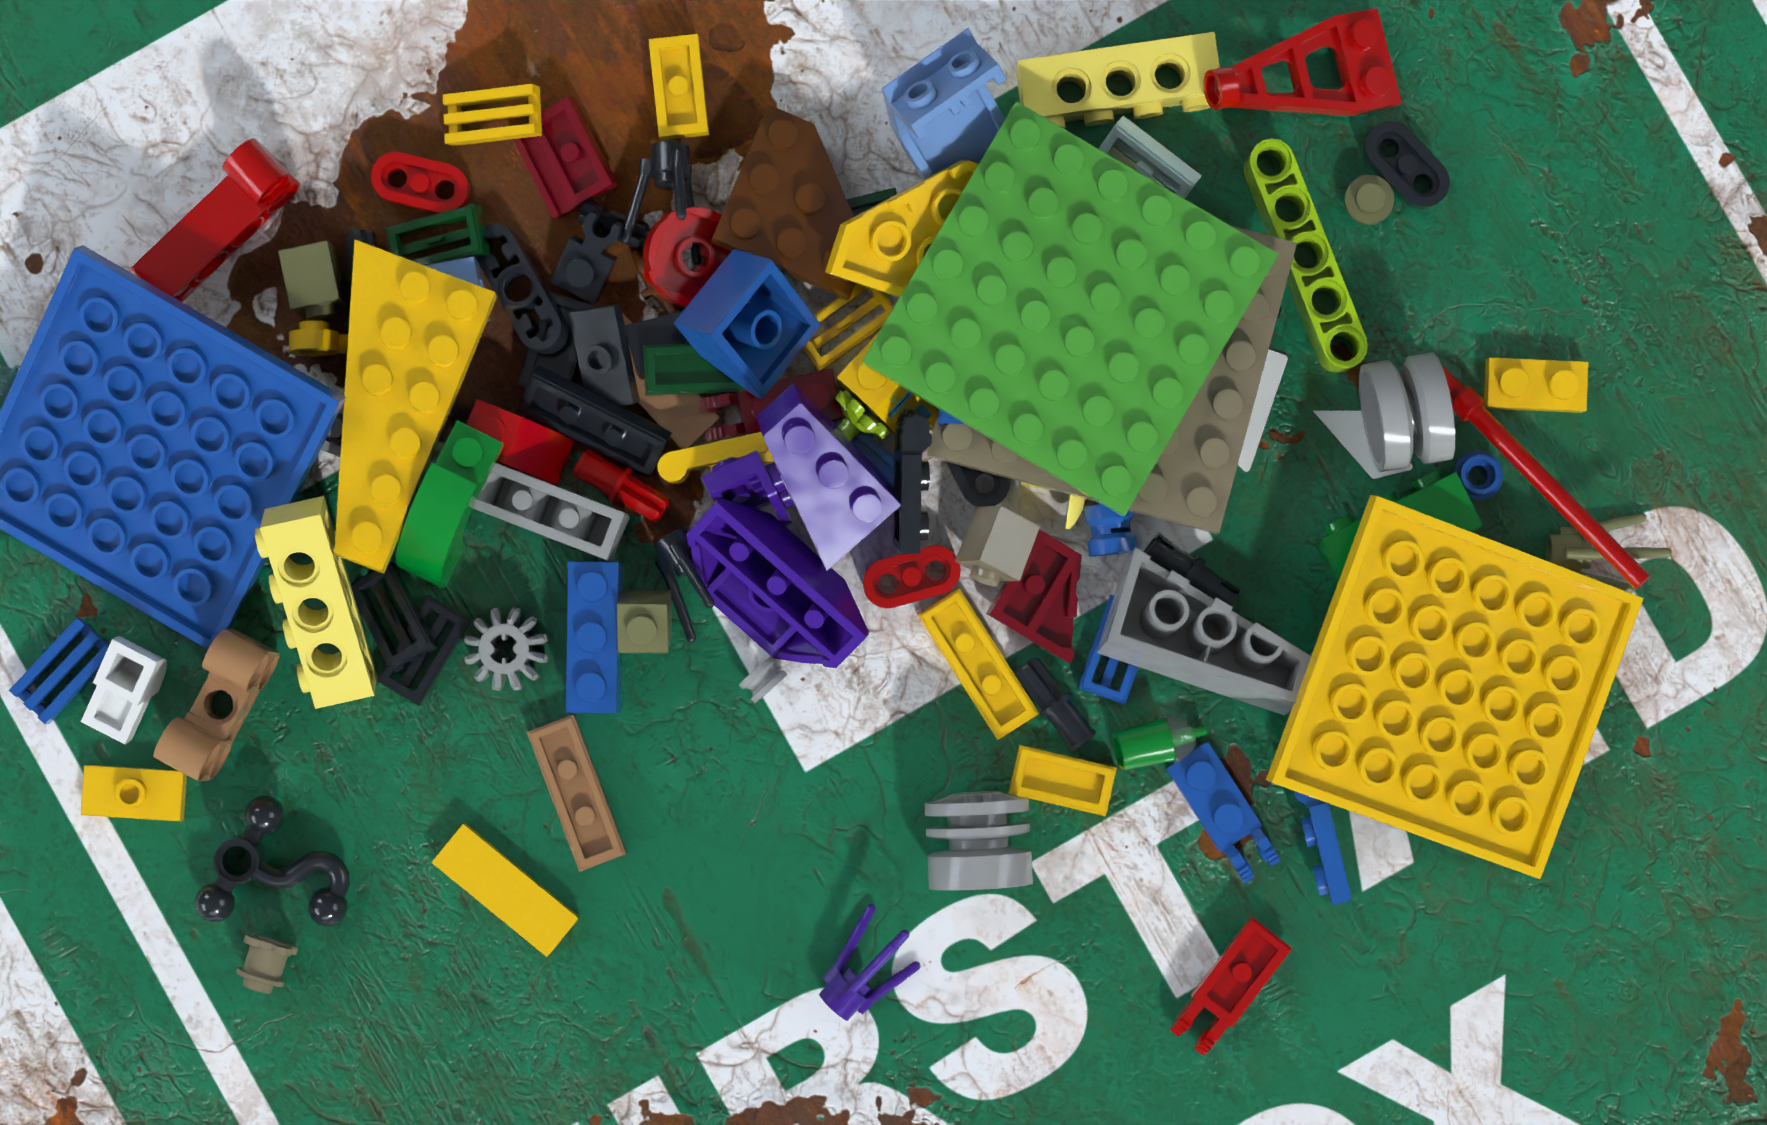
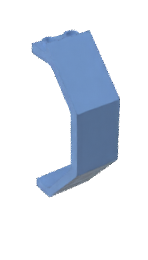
M969 27L882 87L891 128L922 180L960 160H969L979 164L1005 121L986 83L992 79L1000 85L1007 78L1000 65L976 42Z

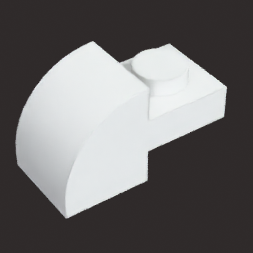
M121 636L112 639L93 681L97 686L81 722L123 744L131 741L151 697L159 692L167 668L166 659Z

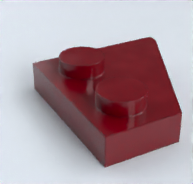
M1039 529L1020 581L1004 582L986 614L1070 664L1074 656V648L1072 647L1074 618H1077L1078 597L1076 595L1077 581L1080 579L1082 555Z

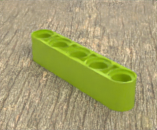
M1273 138L1263 140L1256 144L1245 160L1243 169L1246 181L1267 234L1296 242L1297 246H1309L1316 253V266L1309 269L1299 266L1293 257L1287 284L1320 365L1329 372H1346L1362 362L1366 356L1368 349L1366 335L1292 150L1282 140ZM1262 154H1270L1276 157L1280 162V174L1276 176L1263 174L1257 166V157ZM1283 199L1292 201L1298 208V220L1295 222L1281 220L1275 211L1276 202ZM1315 291H1326L1333 297L1335 308L1332 314H1320L1314 309L1311 299ZM1333 337H1345L1350 341L1353 347V354L1349 361H1341L1333 356L1330 350V343Z

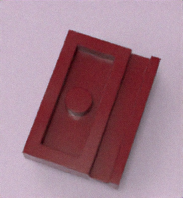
M567 96L541 111L542 136L513 139L552 218L560 219L571 210L583 206L585 201L593 200L619 185L575 97Z

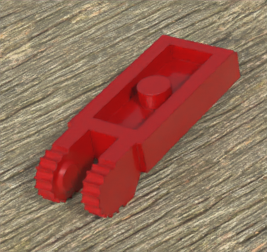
M1250 916L1191 993L1192 999L1180 1011L1169 1030L1180 1036L1191 1027L1194 1019L1203 1007L1207 1008L1217 1018L1200 1034L1194 1047L1201 1055L1207 1054L1228 1026L1232 1028L1289 954L1292 947Z

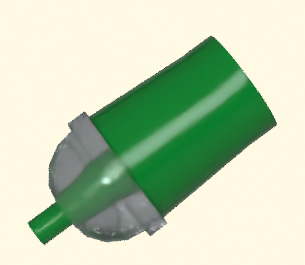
M1161 715L1160 719L1114 732L1112 734V742L1116 760L1122 771L1172 762L1173 764L1182 762L1184 757L1189 756L1194 751L1196 737L1207 735V728L1205 725L1193 728L1192 723L1181 716Z

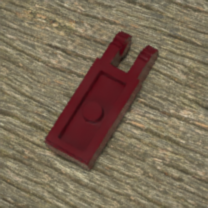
M833 369L777 380L763 399L755 397L745 389V391L699 400L700 412L713 413L721 411L723 408L738 406L741 423L722 424L706 430L707 442H716L761 432L756 416L793 383L830 421L843 418L841 405L835 399L838 391Z

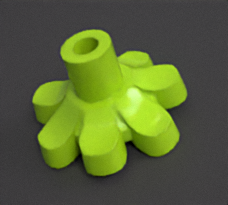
M847 390L844 392L839 391L835 399L842 405L846 418L837 428L850 441L860 431L863 433H876L881 440L890 434L888 428L882 422L875 418H870L865 412L864 407Z

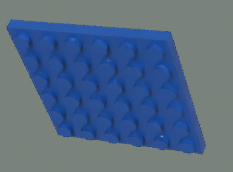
M86 246L76 247L71 254L0 410V529L202 647L209 649L213 640L222 629H232L267 559L261 558L255 540V529L260 528L264 510L295 502L346 397Z

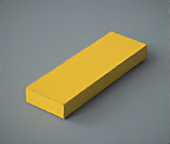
M960 588L918 614L919 619L997 740L1039 714Z
M466 823L462 824L431 862L546 957L551 954L580 918L579 915Z

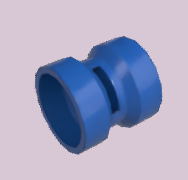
M1102 504L1083 508L1085 523L1090 526L1092 536L1087 542L1089 557L1131 553L1135 547L1138 548L1137 536L1131 532L1130 521L1134 517V512L1128 511L1122 517Z

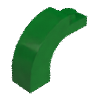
M458 420L456 421L436 462H431L407 515L396 551V564L399 568L442 589L445 588L466 547L463 542V534L467 521L504 447L503 442Z

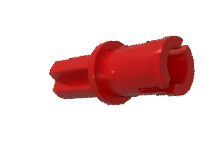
M590 449L583 453L574 468L573 476L590 484L609 496L610 503L615 504L619 501L653 522H658L664 516L669 506L668 497L633 477V470L627 468L624 471Z

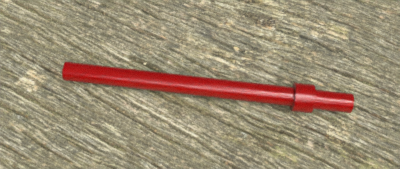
M1442 365L1450 391L1453 412L1463 422L1469 420L1635 590L1642 586L1650 578V575L1483 406L1485 400L1472 387L1466 389Z

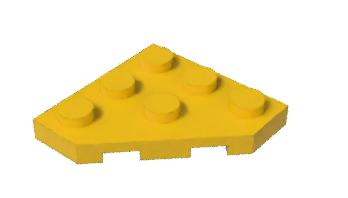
M960 160L840 224L825 273L900 298L979 164L969 160Z

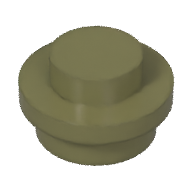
M1360 176L1346 189L1344 195L1345 209L1349 216L1358 223L1365 225L1377 224L1383 221L1393 209V190L1389 183L1379 176Z

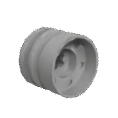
M1001 791L953 793L936 801L924 802L925 816H947L948 825L926 827V836L949 840L948 850L927 855L929 889L952 891L983 890L1033 884L1031 850L1008 845L1009 836L1030 831L1029 822H1007V813L1029 811L1028 797H1014Z

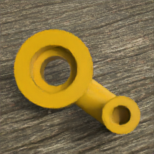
M302 321L299 322L298 330L289 332L290 354L312 357L347 354L348 334H339L337 331L329 330L328 322Z

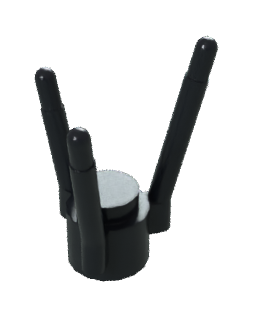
M674 141L657 142L651 145L650 158L640 159L639 177L620 238L623 244L630 242L650 178L654 179V186L656 188L674 190L678 220L686 218L687 207H695L691 184L690 147L688 145ZM695 243L690 248L693 265H701L702 259L698 254L699 245Z
M683 526L663 537L653 548L660 557L655 564L663 575L668 590H672V601L688 642L694 643L696 635L674 572L678 578L687 576L707 608H712L715 602L693 566L691 547L688 545L686 537L689 529L687 526Z

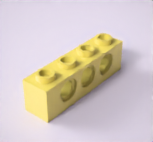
M1209 32L1017 60L1015 73L1020 104L1065 129V122L1084 119L1085 126H1098L1113 122L1114 115L1133 112L1134 119H1146L1162 115L1163 108L1182 105L1183 112H1194L1211 108L1204 95L1203 79L1208 70L1220 68L1215 33ZM1164 67L1172 68L1179 74L1181 84L1173 89L1164 88L1156 81L1155 72ZM1116 74L1123 75L1131 82L1132 91L1125 96L1114 95L1108 90L1106 79ZM1070 81L1078 84L1083 90L1084 97L1076 103L1063 101L1057 93V87L1061 83Z
M321 496L265 509L260 528L255 529V540L261 558L269 557L274 574L269 575L270 590L276 604L283 603L288 619L283 620L284 635L290 649L297 648L301 663L297 664V676L302 692L311 693L315 709L374 696L377 672L343 558L336 556L334 553L335 531L325 497ZM302 552L309 555L313 562L307 565H299L293 562L289 555ZM309 598H317L322 600L327 607L321 610H313L308 608L303 601ZM323 643H330L338 647L340 651L335 654H325L317 646Z

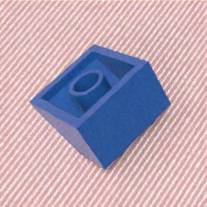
M736 249L732 250L674 322V325L702 358L760 399L764 398L821 326L820 322L771 259Z

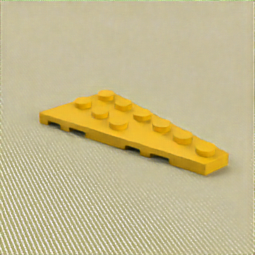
M354 240L344 394L346 399L343 409L334 553L338 557L384 574L497 299V295L494 291L358 240Z

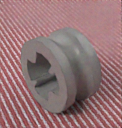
M772 656L739 684L742 690L747 688L752 692L751 700L754 703L758 702L788 675L784 670L778 671L775 669L774 662L776 660Z

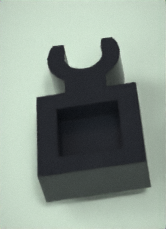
M598 209L593 210L584 219L583 233L585 240L576 235L569 238L550 281L592 304L599 301L618 259L617 256L607 252L606 249L621 237L624 228V222L619 220L612 226L610 234L601 233L597 228V220L601 214V211Z

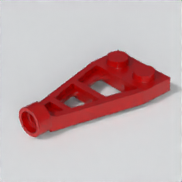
M1378 8L1333 16L1234 66L1208 70L1203 79L1206 101L1214 110L1232 107L1354 116L1394 108L1402 103ZM1322 47L1333 48L1342 83L1341 89H1318L1311 85L1305 63V58L1308 54ZM1280 61H1286L1294 92L1268 93L1261 69Z

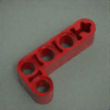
M255 138L242 143L227 157L222 166V170L227 176L130 268V273L183 302L295 195L300 187L298 180Z

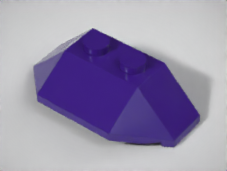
M719 498L686 534L688 545L691 547L693 566L715 602L714 606L774 659L807 664H823L824 667L837 668L869 635V630L845 579L833 568L826 570L821 558L771 513Z

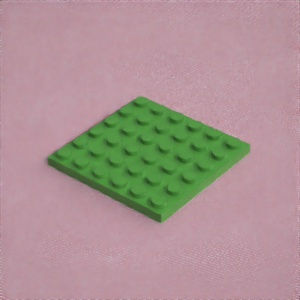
M1016 101L862 360V364L1124 517L1279 254Z

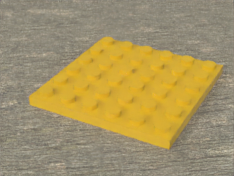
M1370 495L1301 682L1296 703L1293 704L1266 780L1541 879L1644 598L1379 496Z

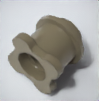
M257 933L245 934L243 942L250 945L243 967H237L236 974L244 977L242 986L254 991L271 994L273 986H284L285 981L281 977L287 958L291 954L296 955L299 947Z

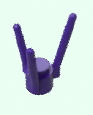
M873 904L867 905L834 965L822 977L827 985L819 993V996L832 1011L846 1021L857 1011L863 1015L875 1001L904 982L921 967L919 962L914 961L867 993L871 989L868 981L909 938V931L902 930L860 974L852 968H849L845 973L842 972L875 913L876 907Z

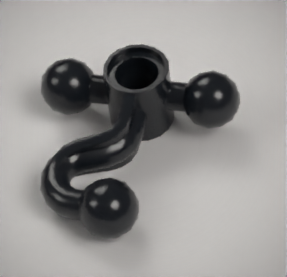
M267 795L258 796L252 799L246 807L245 821L247 827L243 834L228 839L216 850L214 868L218 878L215 883H209L198 891L195 898V908L204 920L221 922L227 919L233 912L235 898L232 892L237 884L255 878L277 889L291 888L301 883L315 871L322 870L328 873L330 883L327 888L315 891L310 897L308 913L311 919L318 925L324 927L335 926L345 918L348 910L345 896L350 885L349 870L344 861L336 854L324 850L312 851L300 857L285 869H279L265 861V849L261 841L265 835L276 832L282 826L285 816L284 809L277 799ZM231 847H244L250 852L252 865L249 870L238 871L230 866L228 852Z

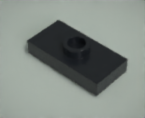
M621 304L580 309L568 313L583 387L619 406L634 404L640 401Z

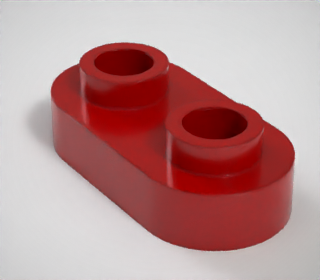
M390 152L381 156L371 170L373 188L384 200L393 204L438 214L464 207L470 200L471 187L467 177L460 169L450 164L402 152ZM396 172H405L407 175L406 183L400 188L392 187L390 182L392 175ZM446 183L453 184L455 187L454 195L447 200L440 199L438 196L439 188Z
M939 545L924 547L920 549V554H899L874 562L865 572L863 589L868 600L875 606L884 609L896 608L939 596L952 590L960 577V564L955 562L957 556L946 547ZM937 561L944 566L945 575L943 578L932 580L927 576L926 567L929 563ZM883 575H892L896 578L898 586L894 592L886 594L879 589L878 581Z

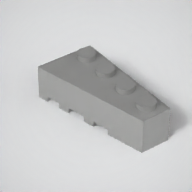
M1135 547L1124 561L1097 653L1282 715L1289 713L1292 710L1293 704L1296 703L1298 691L1311 656L1257 622L1253 624L1233 612V607L1217 597L1212 599L1188 584L1190 582L1188 579L1173 570L1169 572L1150 560L1151 556Z

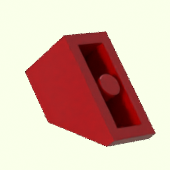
M476 399L466 424L503 442L504 447L496 462L556 486L559 484L576 440L479 399Z

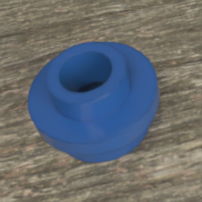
M1471 451L1464 454L1457 460L1452 473L1457 472L1471 500H1483L1493 496L1499 490L1503 480V470L1499 461L1492 454L1485 451ZM1472 467H1479L1483 470L1485 478L1481 485H1475L1469 480L1468 474Z

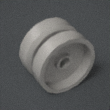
M1430 352L1408 356L1404 359L1400 373L1389 360L1362 365L1359 374L1361 412L1370 453L1377 469L1380 472L1406 468L1410 464L1413 451L1423 464L1453 459L1455 452V424L1452 402L1444 370L1435 353Z

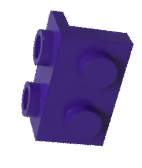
M757 450L739 459L737 457L724 459L712 467L711 473L702 476L714 502L721 498L755 509L772 504L783 525L786 526L792 523L786 511V508L794 505L774 462L764 466Z

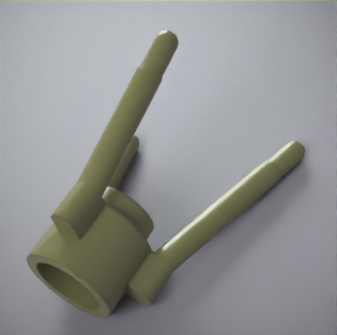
M1638 513L1598 523L1606 531L1643 523L1646 520V515ZM1559 527V534L1548 535L1546 561L1631 594L1635 591L1629 583L1581 572V569L1591 568L1592 559L1605 558L1595 548H1592V545L1586 539H1581L1583 536L1574 527ZM1623 547L1634 559L1668 558L1672 555L1670 548Z

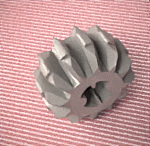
M513 607L511 609L507 623H505L504 615L500 608L491 609L493 627L482 618H476L473 624L483 633L482 637L467 635L464 639V643L467 645L479 646V653L467 655L464 658L465 663L470 665L482 662L484 664L476 672L474 678L478 682H482L494 672L492 689L496 691L502 690L507 675L513 690L522 689L521 671L527 678L533 681L537 680L540 674L530 665L531 661L547 663L549 656L545 653L534 652L535 645L545 644L549 641L548 635L538 634L533 637L529 635L539 623L536 617H530L519 627L522 616L521 609ZM512 636L517 642L513 646V651L517 656L513 661H511V658H502V661H500L497 655L501 649L496 643L500 638L510 641Z

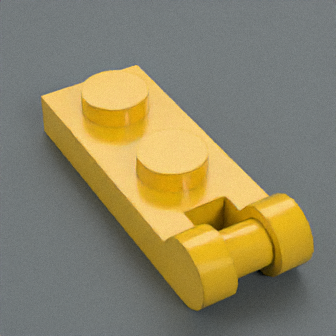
M758 432L668 452L659 459L658 472L668 483L681 484L688 479L692 471L710 468L711 472L712 467L724 459L731 457L739 459L756 450L763 464L775 463L762 433Z

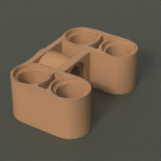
M222 629L210 645L202 663V668L209 671L205 684L187 715L173 719L164 730L156 745L153 757L198 782L213 779L223 766L231 750L232 743L258 694L273 674L279 661L280 653L236 629ZM221 691H226L230 694L234 705L230 715L224 719L216 715L213 710L214 697Z

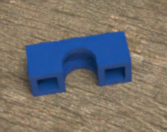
M568 562L566 713L622 712V663H620L617 649V602L623 590L624 564L619 562Z

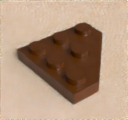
M768 104L711 243L730 251L736 249L771 259L780 272L849 300L856 283L825 273L840 224L853 218L854 215L813 123Z

